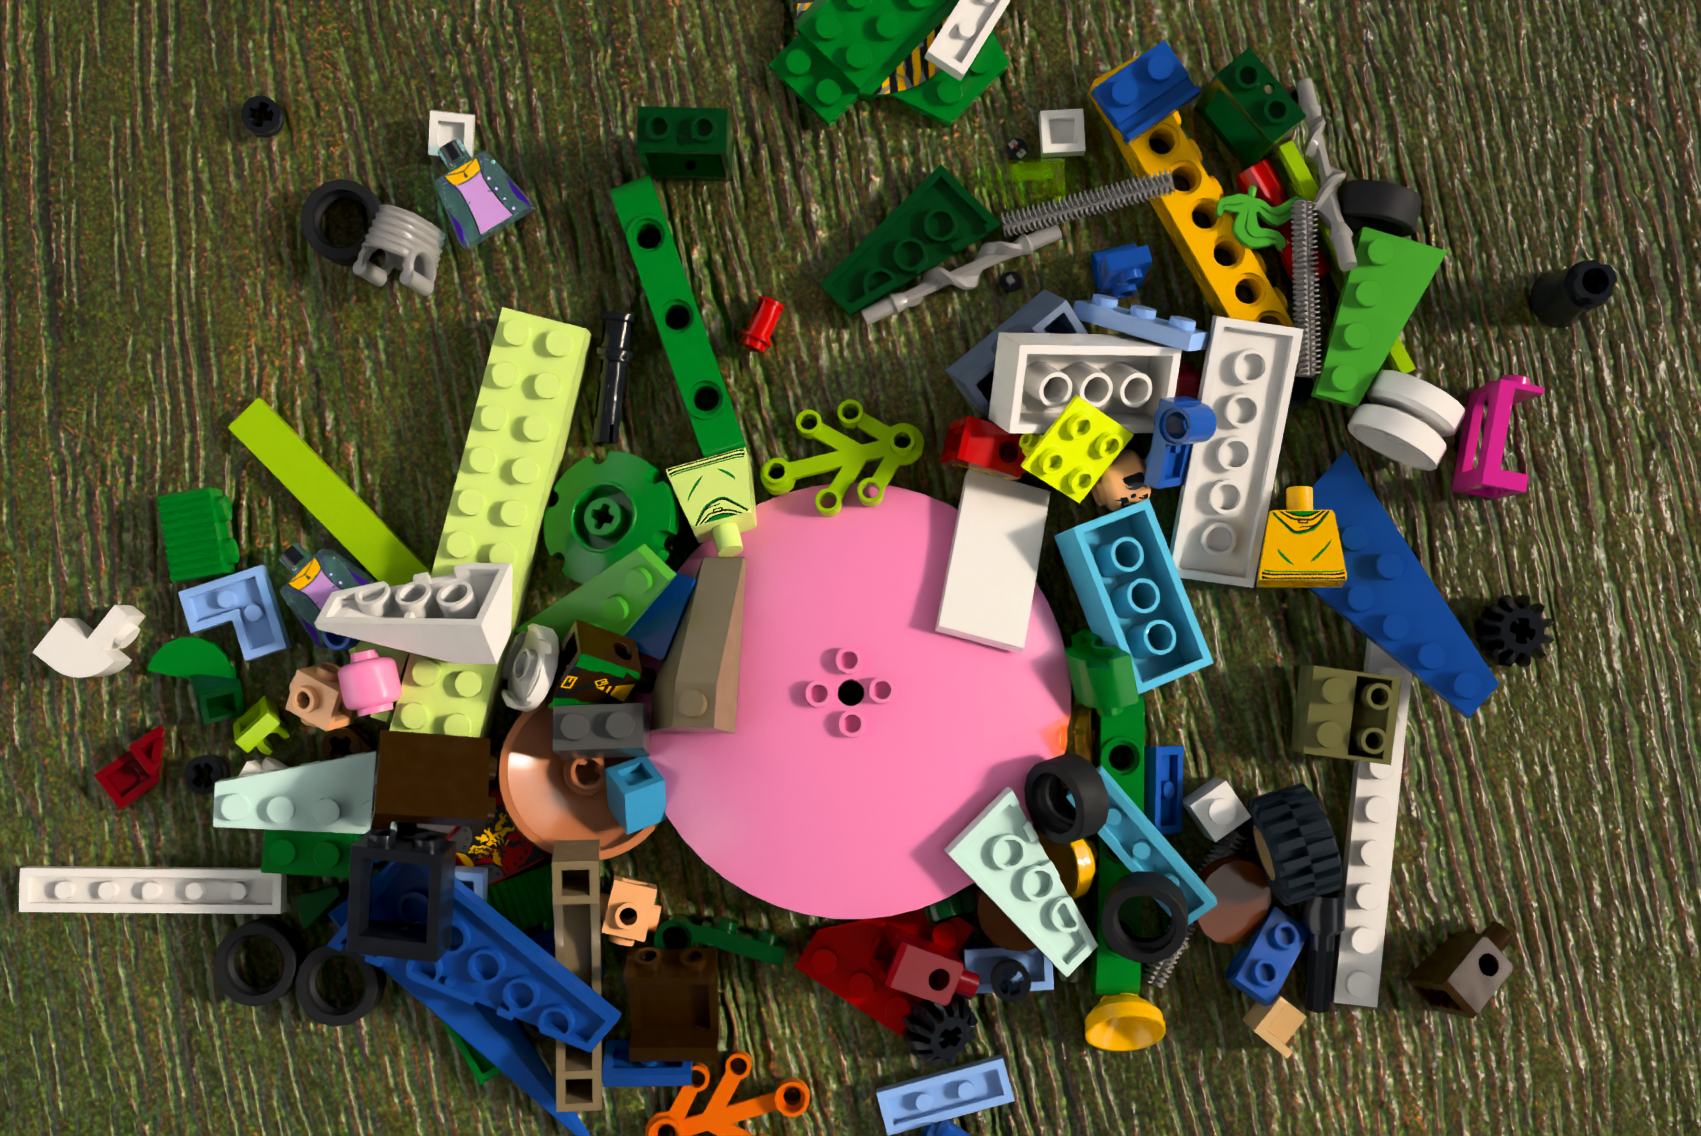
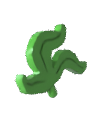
M1252 185L1249 186L1247 195L1239 193L1226 196L1217 202L1214 212L1217 218L1221 217L1223 212L1236 214L1232 224V234L1241 245L1249 249L1275 246L1278 251H1281L1286 246L1284 237L1279 231L1260 228L1257 216L1269 226H1282L1293 215L1291 213V210H1293L1291 205L1294 204V201L1305 199L1295 195L1282 205L1271 207L1264 200L1255 198L1257 188Z

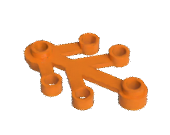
M735 1050L729 1054L725 1064L726 1071L704 1112L686 1117L697 1092L703 1091L708 1086L711 1077L710 1070L704 1063L695 1062L693 1063V1071H701L705 1076V1081L700 1084L692 1082L691 1086H682L670 1110L659 1111L649 1119L645 1128V1136H662L660 1134V1127L664 1125H670L674 1128V1136H692L705 1131H709L716 1136H756L734 1123L776 1110L787 1117H797L808 1108L810 1091L803 1080L790 1077L781 1081L776 1091L728 1105L739 1082L749 1075L752 1068L751 1056L746 1051ZM735 1058H741L746 1062L747 1068L744 1071L737 1072L731 1067V1061ZM789 1088H796L799 1090L801 1097L797 1101H789L784 1095L785 1091ZM759 1134V1135H757V1136H770V1135H767V1134Z

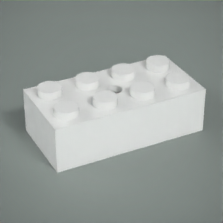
M999 332L988 419L1008 433H1046L1076 394L1130 432L1153 433L1155 427L1154 415L1158 409L1160 398L1175 397L1182 350L1133 335Z

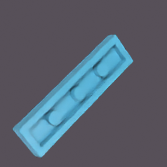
M1100 765L1096 770L1101 775L1108 792L1109 812L1106 823L1097 832L1098 835L1131 873L1136 871L1155 872L1172 880L1182 890L1188 903L1189 926L1217 905L1216 896L1103 766ZM1069 789L1066 793V798L1075 807V801ZM1154 898L1159 903V905L1165 910V912L1172 918V913L1169 907L1165 905L1161 900Z

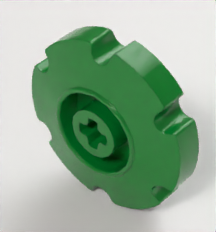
M610 451L603 463L591 456L586 457L568 469L554 487V491L558 493L559 499L555 506L545 509L543 529L546 547L550 556L560 560L565 559L562 572L567 577L583 585L643 544H646L665 563L669 557V552L665 550L664 543L667 537L678 534L680 513L673 487L663 481L657 483L660 470L633 454Z

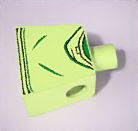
M746 447L666 469L667 476L698 543L714 540L719 557H732L740 554L743 551L740 533L757 527L754 475Z

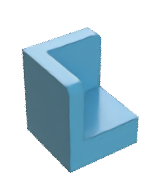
M637 757L605 769L608 808L627 835L660 823L667 818L664 812L666 809L665 779L648 757Z

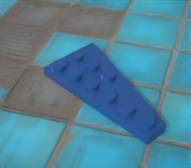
M1345 450L1312 488L1313 510H1333L1335 513L1347 572V581L1342 588L1307 589L1468 719L1495 690L1499 683Z
M395 862L371 891L370 919L427 926L430 865ZM456 877L454 881L451 947L437 963L359 954L365 957V962L377 967H381L384 964L404 972L409 980L471 1005L478 1002L497 1010L496 1015L511 1021L515 1017L539 1028L540 1033L590 1053L617 1023L622 1014ZM348 920L328 943V947L341 952L346 949Z

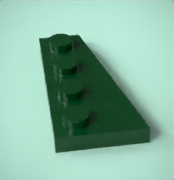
M940 164L819 284V288L850 318L860 312L861 309L872 305L1000 229L1001 223Z

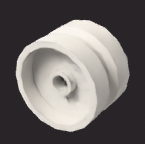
M1394 370L1378 371L1366 392L1370 404H1362L1357 407L1347 425L1349 432L1367 447L1401 464L1428 471L1437 469L1447 450L1446 443L1442 437L1455 435L1465 417V409L1445 391L1424 380Z

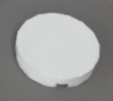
M534 623L527 626L528 632L521 631L514 638L502 668V678L508 680V690H501L502 697L508 707L524 712L536 709L545 699L553 683L559 658V643L555 631Z

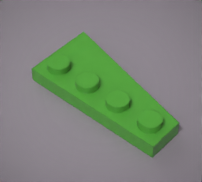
M1364 226L1358 230L1353 247L1357 267L1346 272L1320 363L1321 367L1318 370L1321 373L1317 374L1312 397L1350 408H1355L1360 404L1448 251Z
M643 544L514 631L517 634L521 631L528 632L527 626L532 623L545 626L555 631L560 646L574 622L579 620L625 636L677 574L646 544Z

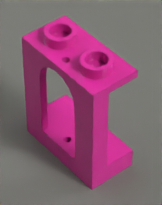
M1508 374L1503 375L1502 379L1488 381L1486 385L1469 392L1451 492L1492 500L1526 492L1529 475L1500 468L1512 405L1544 394L1545 387L1530 385L1528 377ZM1487 401L1488 411L1478 465L1476 469H1473L1484 404Z

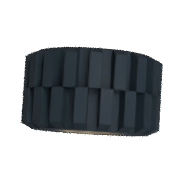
M1299 783L1248 799L1247 811L1251 818L1247 820V825L1260 868L1265 872L1270 889L1284 905L1298 903L1337 891L1341 888L1342 864L1334 833L1320 802L1306 785Z

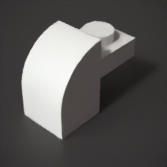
M114 605L95 630L80 618H59L34 649L33 653L54 670L66 676L77 678L109 676L121 671L132 661L119 649L127 647L135 640L140 632L138 625L146 616L132 605Z

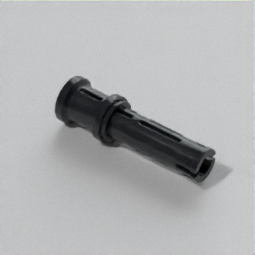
M601 311L599 317L603 321L601 346L596 348L595 351L597 360H600L601 364L591 441L619 444L618 436L627 364H631V361L634 360L635 353L631 351L633 325L638 324L639 317L620 312Z

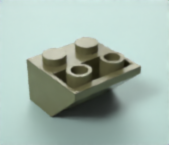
M1300 665L1290 750L1305 754L1391 765L1402 677L1314 665Z

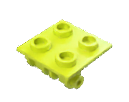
M1075 394L1044 435L1041 433H1024L1021 436L1019 445L1022 447V452L1026 458L1020 466L1080 504L1134 434Z

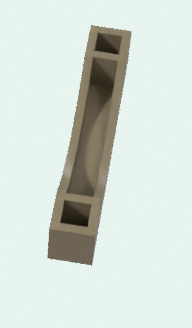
M600 839L555 840L552 855L555 959L601 996ZM556 1039V1112L602 1110V1040L590 1053Z

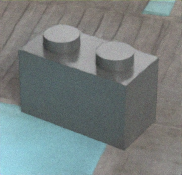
M644 703L553 706V752L563 760L649 757L650 712Z

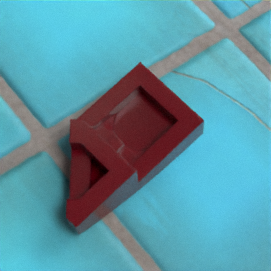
M162 725L157 726L128 747L129 751L94 774V777L119 810H125L160 783L166 730Z

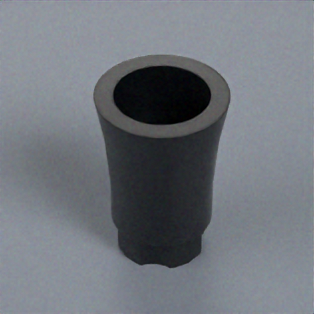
M1596 260L1581 261L1568 268L1548 271L1542 274L1532 286L1530 293L1532 310L1541 322L1550 327H1570L1579 322L1589 311L1604 304L1613 295V286L1617 282L1616 273L1609 264H1600Z

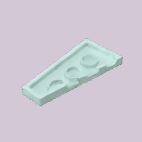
M376 751L346 755L342 758L321 762H309L300 766L279 770L272 769L220 779L215 782L213 827L365 834L370 830ZM391 822L390 829H394L396 833L398 822Z
M1006 787L944 851L1063 975L1068 977L1092 953L1098 944L1072 897L1068 895L1053 862L1047 857L1032 824L1027 820L1020 808L1016 795L1011 788Z

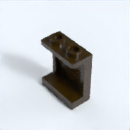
M380 730L375 756L370 829L390 828L391 822L472 827V837H481L486 823H493L496 810V796L488 795L489 782H495L497 772V756L490 755V738Z
M645 947L642 949H628L624 970V983L628 985L631 1016L629 1061H718L721 1024L717 948L656 949Z

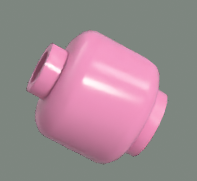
M377 649L350 654L352 663L342 666L338 671L345 707L349 710H357L358 717L394 709L393 702L400 699L402 695L395 660L391 657H379Z

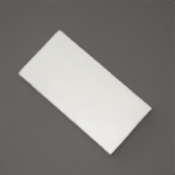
M968 469L964 477L935 631L1021 653L1025 647L1051 491Z

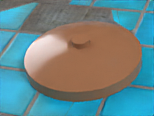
M628 695L622 704L634 703V698ZM545 699L536 709L523 712L513 724L505 738L499 756L497 771L498 789L504 810L511 823L533 846L549 855H553L555 840L600 839L601 861L634 848L645 840L659 824H654L627 835L608 808L605 769L637 757L561 759L553 752V709L546 707Z

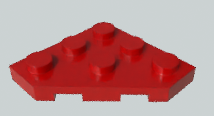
M923 908L894 916L859 919L818 927L795 962L794 967L901 1037H903L901 1032L906 1027L902 1016L910 1014L914 1010L911 1001L920 1003L923 998L884 985L869 964L885 924H891L952 950L956 955L975 928L972 923L961 916L934 925H928Z

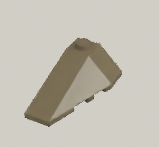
M703 557L695 577L697 580L668 656L663 661L653 686L650 731L735 734L746 557Z

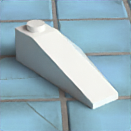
M466 563L454 566L453 574L430 578L429 573L424 572L413 575V582L389 587L385 581L334 591L331 592L314 624L318 630L455 664H497L511 634L513 569L510 563Z

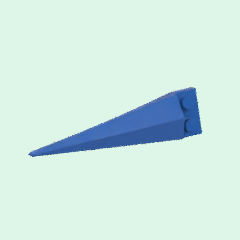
M389 861L372 876V890L395 863L394 861ZM349 896L327 914L339 929L348 920ZM384 964L379 967L495 1065L575 1136H591L576 1112H556V1082L514 1018L512 1021L496 1015L497 1010L478 1002L471 1005L409 980L406 973Z

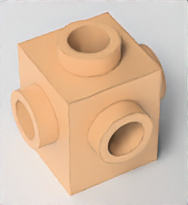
M320 662L318 665L297 670L289 686L290 694L285 709L301 717L302 723L327 732L353 724L357 714V710H349L344 705L338 678L340 666L330 662Z
M614 875L610 894L601 893L600 914L603 921L601 933L609 934L608 941L624 946H634L635 940L645 942L647 931H656L661 912V906L654 905L657 885ZM625 908H632L636 911L631 917H624L620 912Z

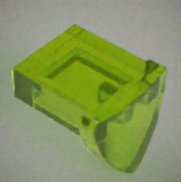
M1050 157L1006 160L1007 178L1011 182L1049 179L1052 205L1053 199H1055L1057 204L1058 198H1060L1061 202H1063L1064 196L1066 198L1065 159Z

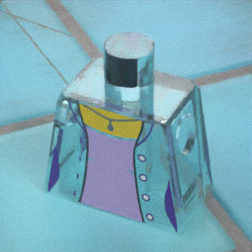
M458 138L448 142L437 151L449 172L438 178L434 183L456 237L465 250L472 249L536 210L531 200L487 150L471 158Z
M295 543L279 558V561L294 575L281 588L280 593L313 642L319 648H329L324 642L322 630H318L314 622L331 592L377 583L379 581L332 549L323 548L312 557L299 543Z

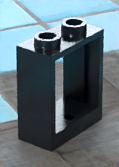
M390 828L370 829L351 845L346 952L437 963L451 947L457 841L441 840V835L436 833H418L413 837L396 835V831ZM373 859L430 865L427 926L370 919Z

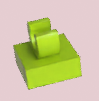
M266 695L233 724L234 741L247 753L257 746L261 753L270 755L273 752L272 744L265 739L270 733H278L285 740L290 737L288 726L279 718L278 705Z

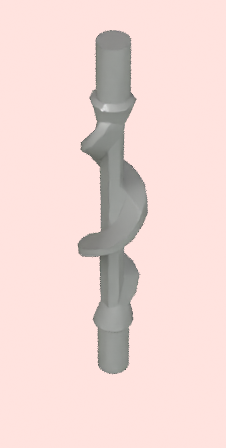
M1305 78L1296 83V90L1301 109L1307 115L1303 120L1307 124L1309 132L1304 148V161L1309 170L1319 174L1322 185L1314 202H1317L1314 207L1317 208L1316 212L1322 223L1330 230L1329 240L1334 243L1340 270L1350 271L1357 267L1351 239L1353 232L1344 222L1336 193L1338 184L1346 178V172L1336 169L1329 164L1322 135L1326 122L1324 117L1321 116V106L1318 105L1313 81Z
M1055 222L1054 226L1050 224L1049 227L1046 226L1028 235L1022 234L1012 243L1004 241L987 242L982 245L973 262L951 272L940 266L934 267L927 272L918 286L903 293L889 294L888 298L861 309L862 317L866 325L872 324L894 313L899 314L906 307H914L920 304L924 296L949 285L957 286L963 290L974 289L979 284L980 273L984 269L1013 257L1031 255L1034 250L1061 239L1062 233Z

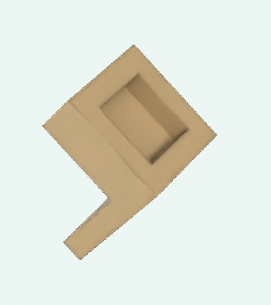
M1277 994L1272 1005L1264 1007L1255 1002L1242 1021L1288 1059L1293 1051L1285 1044L1303 1023L1306 1016Z

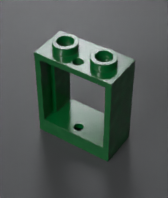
M1250 47L1215 74L1194 107L1245 170L1263 161L1277 150L1307 116ZM1270 85L1273 88V93H1266L1264 86Z
M638 106L637 152L647 175H650L651 179L734 181L735 138L728 108ZM688 162L695 163V168L693 170L686 169V164Z

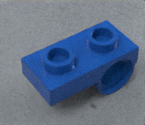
M1134 242L1091 253L1092 272L1098 294L1111 295L1117 299L1134 295L1137 289L1141 287L1152 264L1148 245L1137 247Z
M1188 396L1160 398L1158 409L1154 415L1155 427L1151 448L1146 457V474L1144 479L1145 485L1156 489L1184 484L1191 444L1208 441L1214 435L1217 426L1213 410L1198 399Z
M1277 907L1269 908L1267 917L1259 929L1255 931L1248 946L1242 948L1230 962L1225 972V980L1264 1007L1272 1005L1308 937V932L1298 922Z

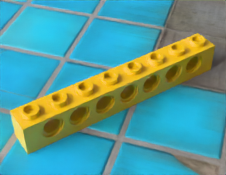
M1139 55L1093 80L1088 95L1136 179L1140 177V180L1143 181V175L1148 179V174L1153 178L1154 172L1159 177V171L1164 175V170L1166 169L1168 174H1170L1171 170L1172 176H1183L1189 182L1190 190L1179 191L1175 189V193L1172 191V195L1166 193L1164 197L1161 194V198H1158L1156 195L1155 199L1150 197V203L1215 316L1294 327L1291 318L1286 312L1288 303L1279 288L1271 286L1265 275L1267 268L1262 256L1256 250L1251 251V249L1241 245L1232 234V224L1236 214L1223 212L1221 217L1217 218L1215 216L1216 204L1224 197L1222 187L1214 176L1207 175L1201 164L1202 154L1198 145L1193 139L1187 140L1179 126L1181 125V118L1178 111L1126 145L1122 134L1118 129L1114 128L1092 97L1091 92L1096 86L1139 58ZM1149 140H1163L1167 144L1169 152L1166 154L1154 152L1149 145ZM1192 213H1205L1211 221V228L1202 229L1196 226L1192 219ZM1221 248L1228 251L1232 257V265L1222 266L1217 263L1214 258V249ZM1237 285H1244L1252 291L1253 302L1251 304L1243 303L1237 298L1235 294Z

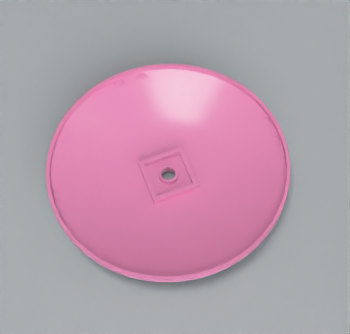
M853 483L842 500L841 511L834 517H824L817 511L815 497L820 490L829 488L831 484L788 492L756 505L757 527L740 533L743 551L732 557H746L747 565L735 734L650 731V756L648 759L665 779L666 809L664 812L694 852L729 882L766 902L806 915L832 919H870L894 916L921 909L946 899L974 883L944 849L1006 787L1013 790L1025 817L1033 825L1034 822L1031 819L1025 801L1024 787L1027 774L1035 764L1065 753L1071 718V682L1060 629L1050 605L1037 582H1035L1025 647L1021 653L935 631L958 509L925 494L894 486H886L883 501L879 505L867 507L859 501L857 492L859 483ZM868 487L863 491V495L867 498H873L879 493L875 487ZM827 497L822 500L821 506L832 508L837 501L832 497ZM715 541L702 543L677 572L695 579L703 557H719ZM640 652L641 666L653 668L657 678L663 661ZM848 681H855L864 689L862 701L854 706H847L838 698L839 688ZM653 690L649 694L635 692L634 703H644L650 712L651 722Z

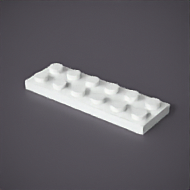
M1214 315L1212 317L1197 399L1213 410L1217 426L1214 435L1208 441L1191 444L1184 484L1181 485L1169 549L1180 578L1254 587L1304 329Z

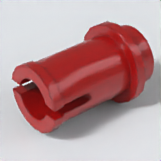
M759 296L758 303L746 330L742 329L740 331V336L742 337L740 344L753 352L764 354L765 349L771 348L773 344L770 341V337L781 312L784 310V306L769 297Z

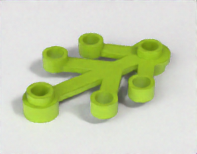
M852 399L845 400L838 407L840 424L848 429L858 428L877 440L862 445L822 423L821 417L816 411L804 410L796 418L798 433L806 439L814 438L835 451L793 462H788L783 458H772L761 467L760 479L768 493L780 496L790 492L797 479L840 469L829 488L820 490L815 497V504L819 514L824 517H834L841 511L843 498L865 464L882 459L873 477L862 480L857 488L859 501L864 506L875 507L883 501L884 490L899 466L910 465L921 457L924 451L923 435L919 429L907 423H899L889 427L864 413L863 407L858 401ZM849 409H854L859 413L854 419H846L843 414ZM808 419L817 422L816 426L809 430L804 429L802 423ZM903 437L909 439L911 443L906 448H899L895 445V441ZM775 468H781L785 471L784 475L779 479H773L769 476L770 472ZM868 487H875L879 493L873 498H867L863 495V491ZM832 497L837 502L832 508H824L821 506L822 500Z

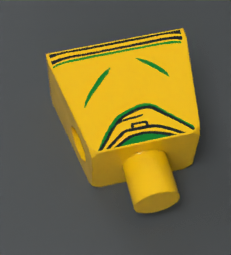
M1293 486L1286 488V510L1269 511L1257 575V587L1342 588L1347 581V572L1334 511L1313 510L1312 487Z

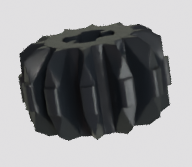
M1502 595L1498 598V605L1487 603L1484 606V610L1489 618H1478L1475 621L1477 626L1485 628V634L1477 636L1475 640L1477 643H1489L1484 656L1488 659L1499 657V664L1503 667H1511L1514 663L1519 667H1528L1531 664V657L1542 659L1546 656L1540 644H1551L1554 641L1552 636L1544 634V628L1553 625L1554 621L1550 618L1540 619L1545 606L1541 603L1530 605V597L1527 595H1518L1515 599L1510 595ZM1511 624H1513L1514 629L1519 630L1517 638L1516 634L1510 632Z
M953 994L947 1006L923 999L920 1003L911 1001L914 1010L912 1013L902 1016L906 1027L901 1034L904 1037V1041L908 1044L910 1052L918 1060H922L924 1063L928 1062L930 1065L938 1068L944 1061L954 1065L956 1054L959 1052L968 1053L965 1045L968 1041L977 1038L972 1028L975 1027L978 1020L971 1011L972 1008L968 1006L969 1003L963 997Z

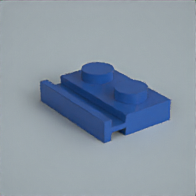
M1163 40L1092 90L1091 95L1114 128L1118 129L1124 137L1123 141L1128 145L1198 97L1201 90L1198 86H1194L1189 79V73L1167 42Z

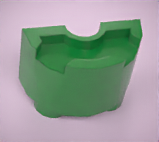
M1086 628L1071 636L1072 646L1064 648L1072 693L1076 701L1087 707L1096 708L1097 714L1104 717L1118 715L1123 711V707L1138 703L1139 698L1131 654L1116 645L1103 647L1101 637Z

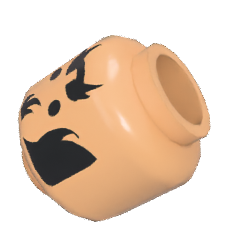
M1131 449L1121 451L1091 489L1099 506L1105 505L1110 511L1115 512L1149 499L1151 487L1144 484L1146 458L1141 459Z

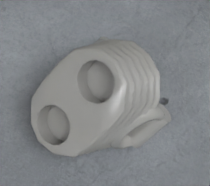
M389 204L380 205L379 211L375 213L376 218L372 220V227L368 229L369 234L365 236V242L361 245L362 249L358 254V260L353 265L354 274L377 287H381L386 283L387 276L393 268L402 270L399 279L403 285L422 296L430 295L434 290V281L439 267L438 262H440V254H442L441 247L444 246L443 240L446 237L445 232L413 212ZM377 249H383L385 252V260L381 268L369 262L370 256Z

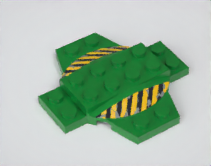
M795 0L797 4L798 36L769 64V70L828 128L858 99L875 100V97L891 96L901 101V105L949 128L1008 69L1009 61L993 31H991L961 81L924 58L959 0Z

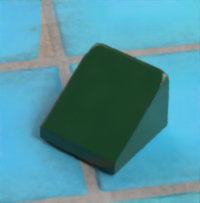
M201 674L190 675L195 707L201 726L241 717L245 714L240 679Z
M348 881L310 890L295 899L303 930L317 924L349 892Z

